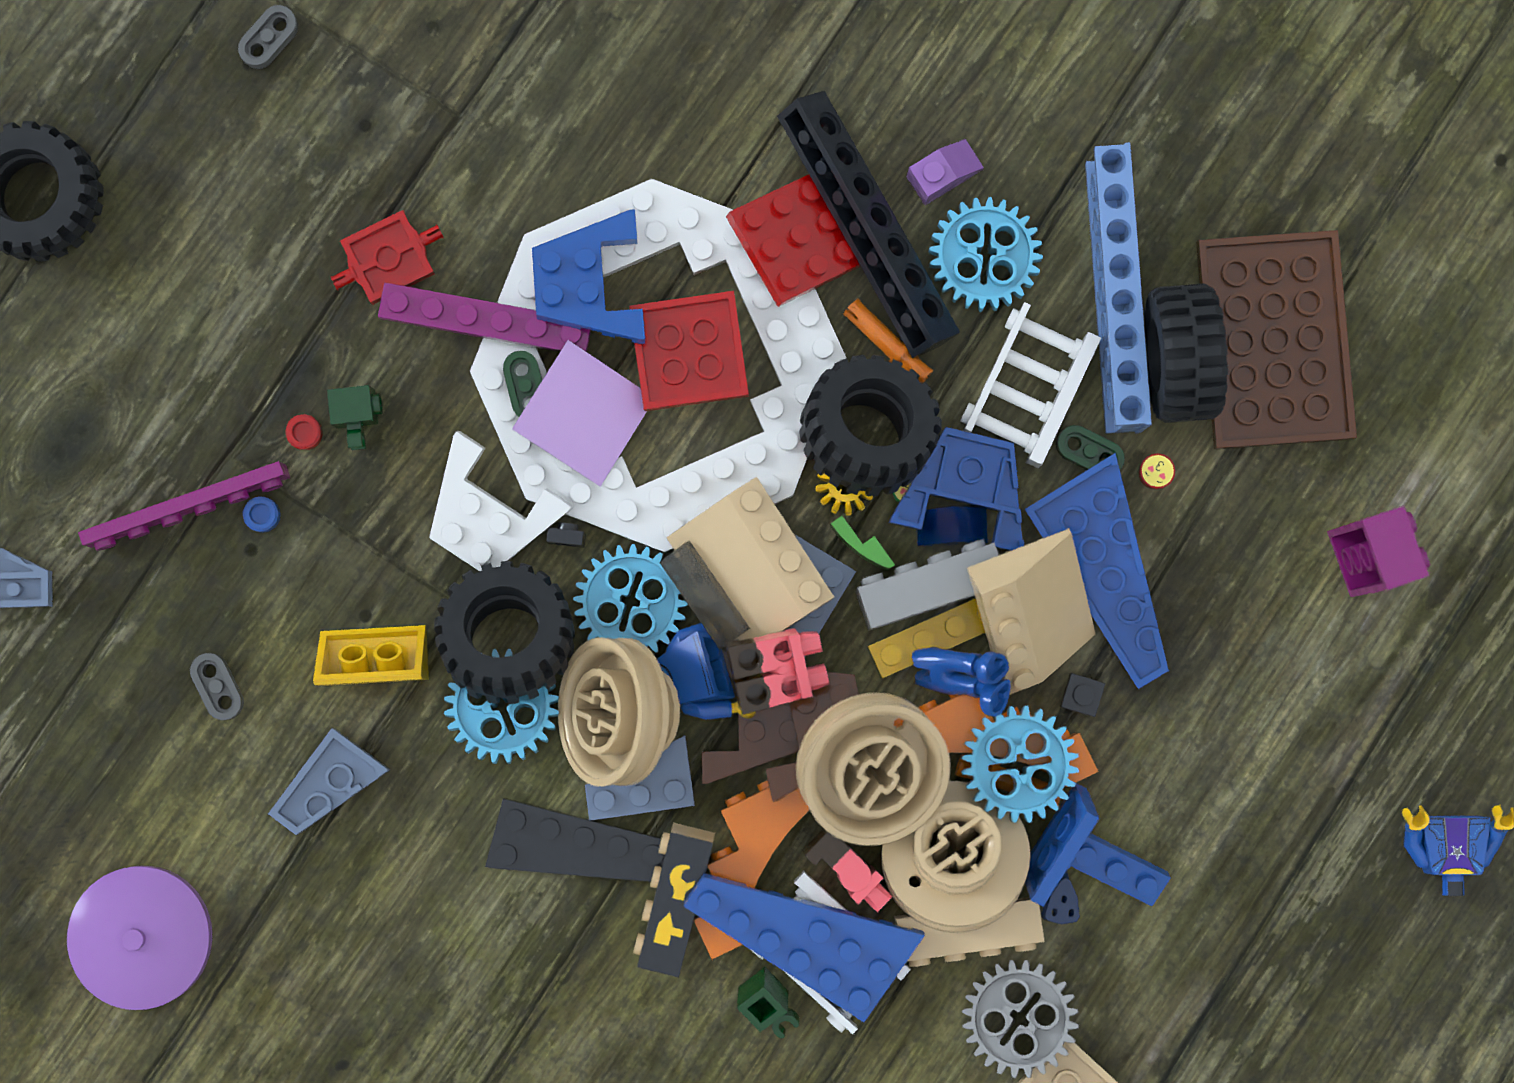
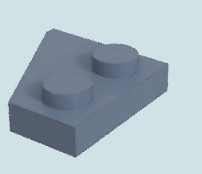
M0 547V608L53 607L52 571Z

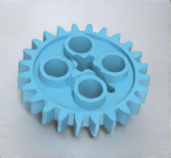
M988 197L985 206H981L979 200L974 198L971 209L961 202L959 204V215L952 210L947 212L950 223L942 220L938 222L937 226L943 234H932L931 239L939 245L930 247L928 253L938 256V258L932 260L929 267L940 269L933 279L934 281L945 280L946 283L941 290L942 293L948 292L951 289L955 291L952 302L955 303L961 296L966 298V309L975 301L978 303L979 312L983 311L986 302H990L992 309L997 311L999 300L1001 299L1009 307L1012 304L1011 294L1019 299L1023 298L1024 292L1021 285L1031 289L1034 283L1028 275L1038 276L1040 269L1032 265V263L1041 262L1043 259L1042 255L1033 252V250L1038 249L1042 245V241L1031 240V237L1036 234L1038 229L1037 227L1026 229L1025 225L1030 217L1027 215L1018 219L1016 217L1019 209L1018 206L1014 207L1010 212L1006 211V200H1002L998 208L993 207L992 197ZM989 224L988 254L992 256L987 263V283L982 285L980 277L983 256L978 253L981 252L984 245V225ZM968 228L973 229L978 235V241L966 243L960 237V232ZM999 231L1008 232L1013 238V243L1009 246H1002L997 243L995 234ZM961 263H970L974 266L976 275L971 278H965L959 274L957 267ZM998 265L1005 266L1009 269L1011 277L1004 281L998 280L993 275L992 269Z
M635 544L631 545L629 554H625L622 547L618 545L616 556L614 557L604 550L605 561L603 563L593 558L591 561L595 570L593 572L582 570L584 576L588 578L587 583H576V586L583 590L584 593L583 595L573 597L574 601L583 604V608L578 609L574 614L576 616H585L586 618L579 628L592 629L587 638L588 640L598 637L612 639L632 638L640 641L647 647L650 646L655 653L659 652L657 642L661 640L669 645L670 640L666 635L668 631L673 633L679 631L674 625L675 620L684 621L686 619L685 616L678 612V608L688 606V602L679 600V595L687 592V588L676 587L675 584L682 578V575L675 574L671 576L669 572L672 570L674 563L669 562L662 566L663 554L660 552L652 559L650 558V547L647 546L641 555L637 554ZM617 570H624L629 575V582L622 589H615L610 583L612 573ZM640 571L643 573L636 592V599L640 601L639 607L633 606L631 608L626 629L624 632H621L619 626L626 611V605L622 602L623 596L629 597L631 595L635 576ZM652 580L660 582L663 587V593L655 600L647 599L643 593L645 584ZM608 603L616 605L618 617L611 623H604L599 616L601 607ZM647 614L650 616L652 627L647 633L640 634L634 630L633 620L637 615Z
M493 649L492 657H500L496 649ZM511 649L506 651L505 657L513 655ZM456 683L448 684L455 692V696L444 697L445 702L453 705V708L446 710L444 715L449 718H455V721L447 727L450 731L460 730L461 732L454 740L457 743L468 740L465 751L469 754L475 748H478L477 758L481 761L487 753L491 754L493 764L498 762L500 755H504L506 762L511 764L512 754L517 753L522 760H525L524 749L529 747L533 752L537 753L538 749L535 741L539 739L547 743L549 740L543 731L545 729H556V726L549 721V717L558 716L559 711L550 708V705L557 703L559 696L548 694L556 685H553L549 690L543 686L538 689L540 696L530 700L528 695L519 697L520 703L507 706L508 714L516 730V734L512 736L509 734L500 711H493L498 704L486 701L483 705H473L470 703V695L466 687L460 688ZM523 707H529L535 712L532 722L525 725L516 722L515 717L518 710ZM489 721L501 723V733L495 738H486L483 735V727Z
M1008 706L1007 717H1004L1001 713L999 716L994 717L995 722L993 723L983 717L981 720L985 729L981 731L972 728L971 730L977 737L976 742L965 741L964 743L968 748L972 749V753L961 756L962 760L970 762V767L962 770L961 773L972 775L973 778L965 787L966 789L977 788L979 790L973 798L975 802L984 798L987 800L984 811L989 812L995 806L998 807L997 818L1002 819L1007 811L1010 812L1011 822L1014 823L1017 822L1020 813H1023L1026 822L1032 821V812L1034 811L1041 818H1046L1044 807L1048 805L1051 809L1057 811L1058 806L1055 799L1059 797L1068 800L1069 798L1063 791L1064 786L1075 787L1076 785L1072 780L1068 779V774L1079 772L1078 768L1069 765L1070 760L1079 757L1077 753H1068L1067 748L1074 743V739L1063 740L1061 738L1067 728L1062 726L1054 729L1053 725L1056 717L1051 716L1045 722L1042 721L1043 710L1038 709L1032 717L1029 714L1028 706L1022 707L1020 715L1016 714L1013 706ZM1032 733L1039 734L1044 741L1042 750L1036 754L1030 753L1026 748V739ZM998 738L1005 740L1008 745V753L1001 759L994 758L990 753L991 743ZM1017 754H1020L1022 759L1028 760L1045 756L1051 757L1050 763L1023 767V773L1019 774L1018 769L1013 768L993 772L988 770L989 765L1016 761ZM1038 769H1044L1049 775V783L1043 789H1036L1031 782L1032 774ZM1003 774L1010 775L1014 781L1012 791L1006 795H1001L995 787L997 778Z

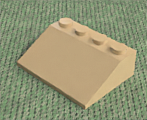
M757 477L728 494L667 537L672 548L732 640L738 639L740 641L783 632L834 598L832 592Z
M1069 529L967 568L990 651L1001 653L1008 661L1009 670L1003 678L1010 680V694L1043 682L1096 635L1072 533Z

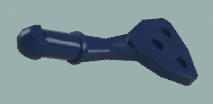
M1067 870L1043 906L1041 913L1043 920L1061 925L1079 920L1078 897L1069 880Z

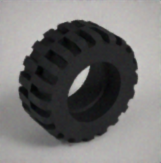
M23 121L22 127L15 122L3 124L4 131L0 132V251L25 261H29L31 258L38 262L49 261L51 254L58 258L68 254V246L73 245L75 248H78L85 242L81 238L87 230L92 234L97 226L92 222L94 215L100 216L103 205L97 201L98 197L104 196L103 185L97 181L101 176L97 166L90 161L91 156L64 132L61 133L53 126L48 124L40 126L35 121ZM48 163L56 169L59 178L58 195L52 207L45 214L31 221L18 222L10 218L5 209L4 194L11 177L18 170L29 164Z
M1205 283L1156 287L1149 292L1145 302L1146 308L1144 309L1150 403L1153 406L1152 410L1156 418L1165 423L1214 419L1223 412V406L1226 403L1225 395L1228 388L1226 329L1219 297L1216 295L1215 289Z
M865 355L852 356L850 362L847 359H842L834 363L832 369H826L820 376L801 413L800 423L802 426L799 434L800 441L806 443L803 451L809 461L814 459L816 463L813 468L820 476L825 473L830 477V484L838 487L839 484L848 487L847 492L855 495L859 491H865L866 496H878L881 490H883L884 494L888 495L897 492L900 486L906 487L914 480L917 474H920L937 446L942 420L937 416L940 411L937 400L930 398L933 391L926 382L922 384L918 380L920 375L913 369L910 371L905 370L901 367L903 363L894 359L892 362L884 361V356L872 355L871 359H866ZM853 405H865L879 410L895 426L899 442L889 446H874L862 442L847 429L841 416V409Z
M501 561V567H492L491 563L481 565L482 571L474 574L472 570H469L463 574L464 581L460 585L453 582L447 589L450 598L441 599L437 608L440 616H437L434 620L437 649L453 681L460 688L466 687L468 694L476 699L485 695L488 703L499 704L500 698H507L509 704L520 703L519 697L528 695L531 700L540 696L538 689L545 686L549 690L556 684L554 675L556 673L563 675L568 668L566 658L573 656L575 631L568 603L564 599L560 587L557 584L551 583L550 576L543 571H538L535 575L531 565L521 563L519 568H515L512 561ZM502 609H518L536 618L538 631L535 638L524 650L508 657H492L479 652L473 645L472 638L477 626L493 612Z

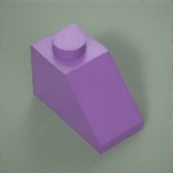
M966 139L942 147L910 166L907 178L924 205H927L979 173L984 167Z

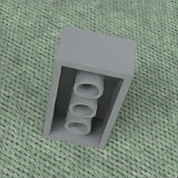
M984 539L964 545L963 548H960L961 554L952 556L950 550L927 559L928 565L918 568L917 563L912 562L897 567L894 570V576L884 579L883 574L879 573L862 579L860 581L861 587H858L855 593L868 631L975 596L967 568L999 556L995 543L986 545Z

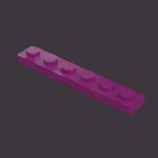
M384 283L378 318L382 320L558 352L562 350L567 340L587 352L591 334L589 329L581 328L580 330L538 320L536 310L390 283Z
M278 461L82 530L78 534L83 546L95 547L96 551L105 550L117 545L116 539L127 535L129 539L145 536L150 533V527L162 524V527L179 524L183 521L182 516L195 512L196 516L210 513L216 510L215 504L226 500L229 501V504L244 501L250 497L249 492L261 488L262 492L278 489L283 486V480L291 477L286 464Z

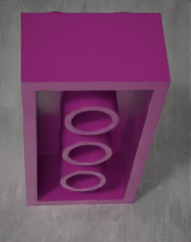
M1404 506L1327 531L1350 597L1386 591L1429 576L1427 568L1430 567L1428 555L1423 547L1418 546L1414 535L1417 532L1415 519L1410 512H1406Z

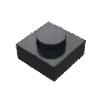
M558 522L557 528H548L547 542L553 545L585 548L586 533L578 531L579 525Z
M1070 673L1060 707L1096 717L1105 683Z

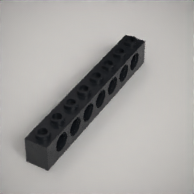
M821 91L797 98L777 117L911 357L915 358L940 347L959 334L960 331L826 92Z

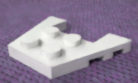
M456 431L453 436L429 538L479 571H482L481 565L491 563L492 567H501V561H509L526 545L567 514L573 505L549 489H544L529 515L525 518L467 479L486 448L461 431Z

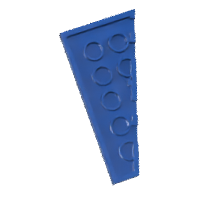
M1114 453L1025 510L1043 538L1067 529L1071 531L1090 613L1139 689L1166 673L1169 669L1117 456Z
M706 873L702 875L684 901L685 908L862 1022L866 1021L925 936L922 930L915 928L907 929L893 925L892 922L861 917L854 912L820 903L785 897L782 893L770 890L766 892L747 887L744 883Z

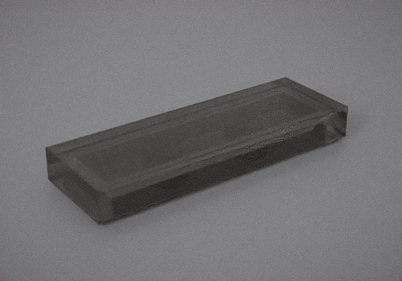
M690 541L681 545L659 562L720 650L725 647L724 642L735 640L750 629Z

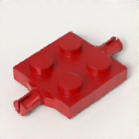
M401 210L340 240L347 254L349 268L331 276V280L334 282L333 284L337 290L356 281L363 287L370 303L373 305L381 301L384 283L410 287L435 274L427 259L425 246L444 238L438 225L419 234L410 225L406 214Z

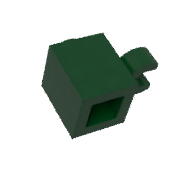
M370 385L327 390L330 424L336 429L347 428L349 449L351 448L352 451L366 449L363 426L378 424V415L383 414L380 393L375 394V389Z
M766 967L762 968L738 987L737 1009L759 1032H762L772 1024L774 1034L783 1039L786 1029L780 1024L781 1022L789 1021L795 1028L799 1026V1015L793 1009L788 1008V990Z

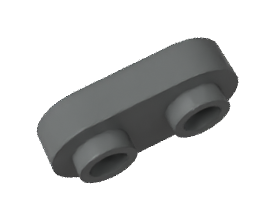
M282 5L272 6L261 15L241 38L238 52L242 60L249 67L255 69L267 67L295 37L298 31V21L293 12ZM284 21L287 23L284 30H276V25L279 22ZM256 48H264V52L261 56H253V52Z
M204 653L196 657L191 664L190 675L209 714L218 720H231L237 717L243 709L244 698L225 659L213 653ZM211 664L216 667V674L212 678L206 674V668ZM224 696H229L232 700V705L228 709H224L221 705V700Z

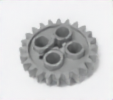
M1010 960L1009 971L1006 972L999 964H996L997 975L992 977L984 971L983 976L987 983L983 986L974 982L973 986L979 993L977 996L966 995L965 997L973 1003V1008L963 1009L962 1013L971 1016L972 1021L962 1026L964 1029L973 1030L974 1032L966 1041L967 1043L978 1042L980 1046L976 1049L974 1055L980 1056L986 1053L988 1055L984 1064L986 1067H989L995 1061L999 1063L998 1074H1002L1007 1066L1011 1067L1012 1078H1017L1020 1069H1024L1027 1078H1031L1032 1067H1037L1042 1074H1046L1044 1063L1049 1061L1055 1067L1059 1066L1055 1055L1057 1053L1064 1056L1069 1055L1063 1047L1064 1042H1076L1073 1037L1068 1035V1031L1078 1029L1079 1025L1071 1022L1069 1017L1078 1014L1079 1011L1067 1006L1075 997L1074 995L1063 996L1061 992L1067 986L1066 982L1055 985L1053 981L1056 977V972L1054 971L1044 977L1042 975V964H1039L1034 972L1030 971L1028 960L1024 961L1021 970H1017L1014 961ZM1015 983L1022 984L1027 991L1025 1000L1018 1004L1011 1003L1007 997L1008 988ZM1039 992L1041 994L1040 999L1026 1016V1019L1030 1021L1027 1027L1018 1026L1008 1043L1002 1046L1000 1044L1001 1039L1015 1023V1019L1012 1017L1013 1012L1022 1013L1033 995ZM1044 1005L1051 1006L1056 1013L1054 1022L1048 1026L1040 1025L1036 1019L1037 1010ZM994 1012L1001 1013L1005 1019L1004 1028L997 1033L990 1032L986 1026L987 1017ZM1022 1034H1028L1034 1040V1049L1028 1055H1021L1015 1049L1016 1038Z

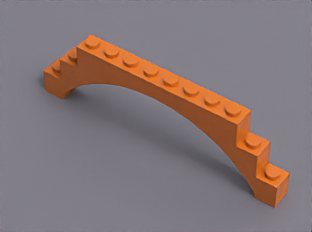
M949 695L950 699L943 703L937 704L936 700L933 699L918 707L940 732L947 746L948 753H972V749L964 744L965 741L976 742L977 737L972 733V728L983 731L985 729L981 720L983 717L992 723L995 722L992 716L984 714L981 710L980 698L970 697L969 695ZM1014 707L1016 714L1020 715L1018 707ZM1007 711L1002 713L1004 717H1007ZM898 718L893 724L895 727H900L903 724V720ZM1067 729L1061 738L1063 740L1074 739V743L1067 748L1068 753H1077L1079 757L1070 760L1069 765L1078 768L1079 772L1068 774V779L1076 783L1099 771L1080 733L1070 735ZM1037 733L1030 734L1026 739L1027 750L1032 754L1042 750L1044 745L1042 737ZM998 738L991 743L990 753L992 756L1005 757L1007 755L1008 745L1005 740ZM1020 754L1016 755L1017 762L1027 765L1051 762L1050 756L1028 760L1022 759ZM766 780L756 785L759 792L746 797L743 791L725 800L727 807L722 809L721 813L739 849L732 851L731 847L727 846L711 854L713 861L707 865L711 875L744 883L747 887L755 888L773 852L787 833L810 810L803 800L799 788L787 794L781 800L773 802L769 783ZM694 917L693 921L711 959L743 945L701 917Z

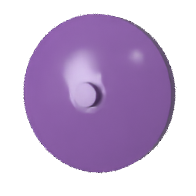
M132 866L119 869L94 882L83 893L73 909L67 932V948L70 962L80 982L88 991L103 1002L129 1010L155 1008L184 994L202 974L212 947L211 920L206 905L199 893L179 875L154 866Z

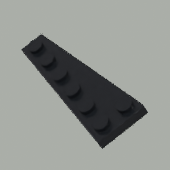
M503 798L485 867L651 882L655 866H663L665 855L658 853L662 838Z

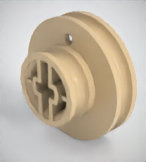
M598 637L590 639L583 643L569 660L568 668L563 675L559 691L558 725L562 746L571 767L583 781L593 786H628L641 782L653 771L662 752L668 749L677 733L680 721V703L677 689L671 678L661 670L657 659L648 647L632 638L612 639Z
M886 693L856 695L842 700L826 710L806 733L801 743L796 763L799 791L818 823L833 836L859 845L890 843L911 834L921 827L941 803L950 775L948 749L938 729L913 703ZM898 718L902 719L903 724L900 727H895L894 721Z
M948 781L944 797L932 816L911 834L899 840L882 844L881 856L886 886L898 906L908 916L922 925L952 933L981 929L1006 914L1014 905L1023 889L1030 865L1029 840L1020 817L1014 823L1011 822L1010 812L1008 811L1002 819L997 818L998 807L996 806L989 812L984 811L987 800L984 798L975 802L973 798L979 790L977 788L966 789L965 785L968 782ZM934 837L936 845L930 848L931 839ZM951 846L955 854L946 859L948 847ZM966 846L964 859H961L957 851ZM982 856L981 862L976 865V860ZM916 877L920 886L912 887L909 884V879Z

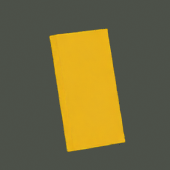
M426 625L320 631L313 677L314 685L330 686L429 680Z

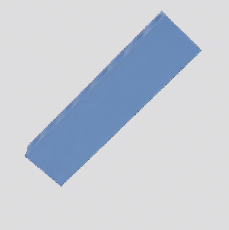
M1129 142L1124 143V145L1095 146V161L1085 162L1098 336L1101 337L1099 355L1105 434L1135 432L1137 434L1152 425L1131 147Z

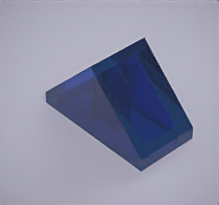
M952 506L927 509L922 530H917V546L970 544L984 539L985 543H988L986 508Z

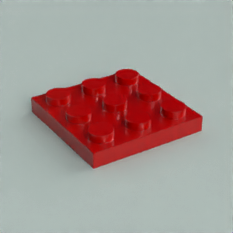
M809 174L730 211L726 216L778 307L861 267Z
M734 291L629 306L630 310L643 309L645 344H634L644 411L749 397Z

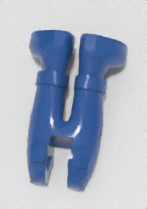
M937 647L922 648L912 652L913 665L922 669L915 674L916 685L943 694L969 695L970 697L980 698V708L988 716H999L1005 709L1009 699L1011 683L1009 679L1003 678L1009 670L1007 659L1001 653L987 652L982 655Z

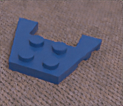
M635 209L617 214L532 248L535 305L538 320L580 330L585 328L602 332V335L613 338L618 336L631 339L634 343L645 344L643 309L605 310L601 247L638 244Z
M945 427L939 435V441L920 474H917L891 515L889 523L922 530L929 495L998 511L991 544L995 543L996 548L1006 551H1012L1025 546L1021 531L1022 516L1018 502L1017 488L1019 487L1014 443Z

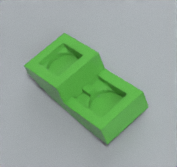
M840 516L830 524L831 529L843 543L867 562L886 571L895 565L875 536L862 544L843 516Z

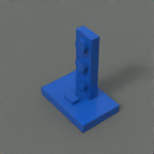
M1075 783V787H1072L1067 794L1068 800H1063L1030 853V865L1025 881L1030 900L1044 906L1066 870L1073 867L1153 906L1171 878L1168 871L1091 834L1090 832L1099 820V816L1087 788Z

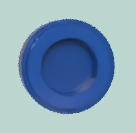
M255 497L245 505L243 519L250 529L257 532H268L279 523L280 509L269 498Z

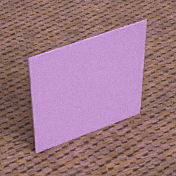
M567 340L512 430L601 487L647 411L643 409L641 388Z

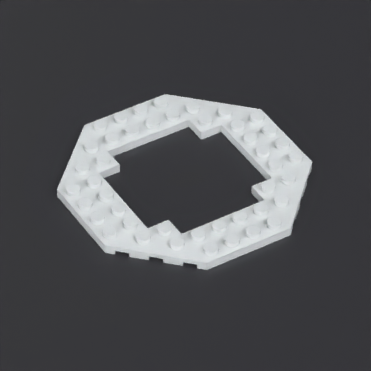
M650 179L524 234L497 303L536 310L532 248L617 214L635 209L638 244L602 246L603 278L677 245H681L694 275L726 262L781 384L778 388L750 399L764 432L637 488L621 456L617 459L600 487L512 430L519 417L512 409L503 373V364L507 356L515 351L529 352L537 360L543 380L547 371L536 347L483 338L470 373L527 500L536 503L544 489H549L573 505L572 509L565 515L666 553L673 550L667 540L669 535L755 477L759 479L774 504L793 497L807 461L803 451L806 443L800 441L799 434L802 426L800 423L801 413L815 383L818 382L826 369H832L834 363L846 359V356L816 289L780 307L776 305L726 218L732 209ZM521 364L516 368L518 376H524L528 372V366L525 364ZM531 398L525 401L524 407L527 406Z

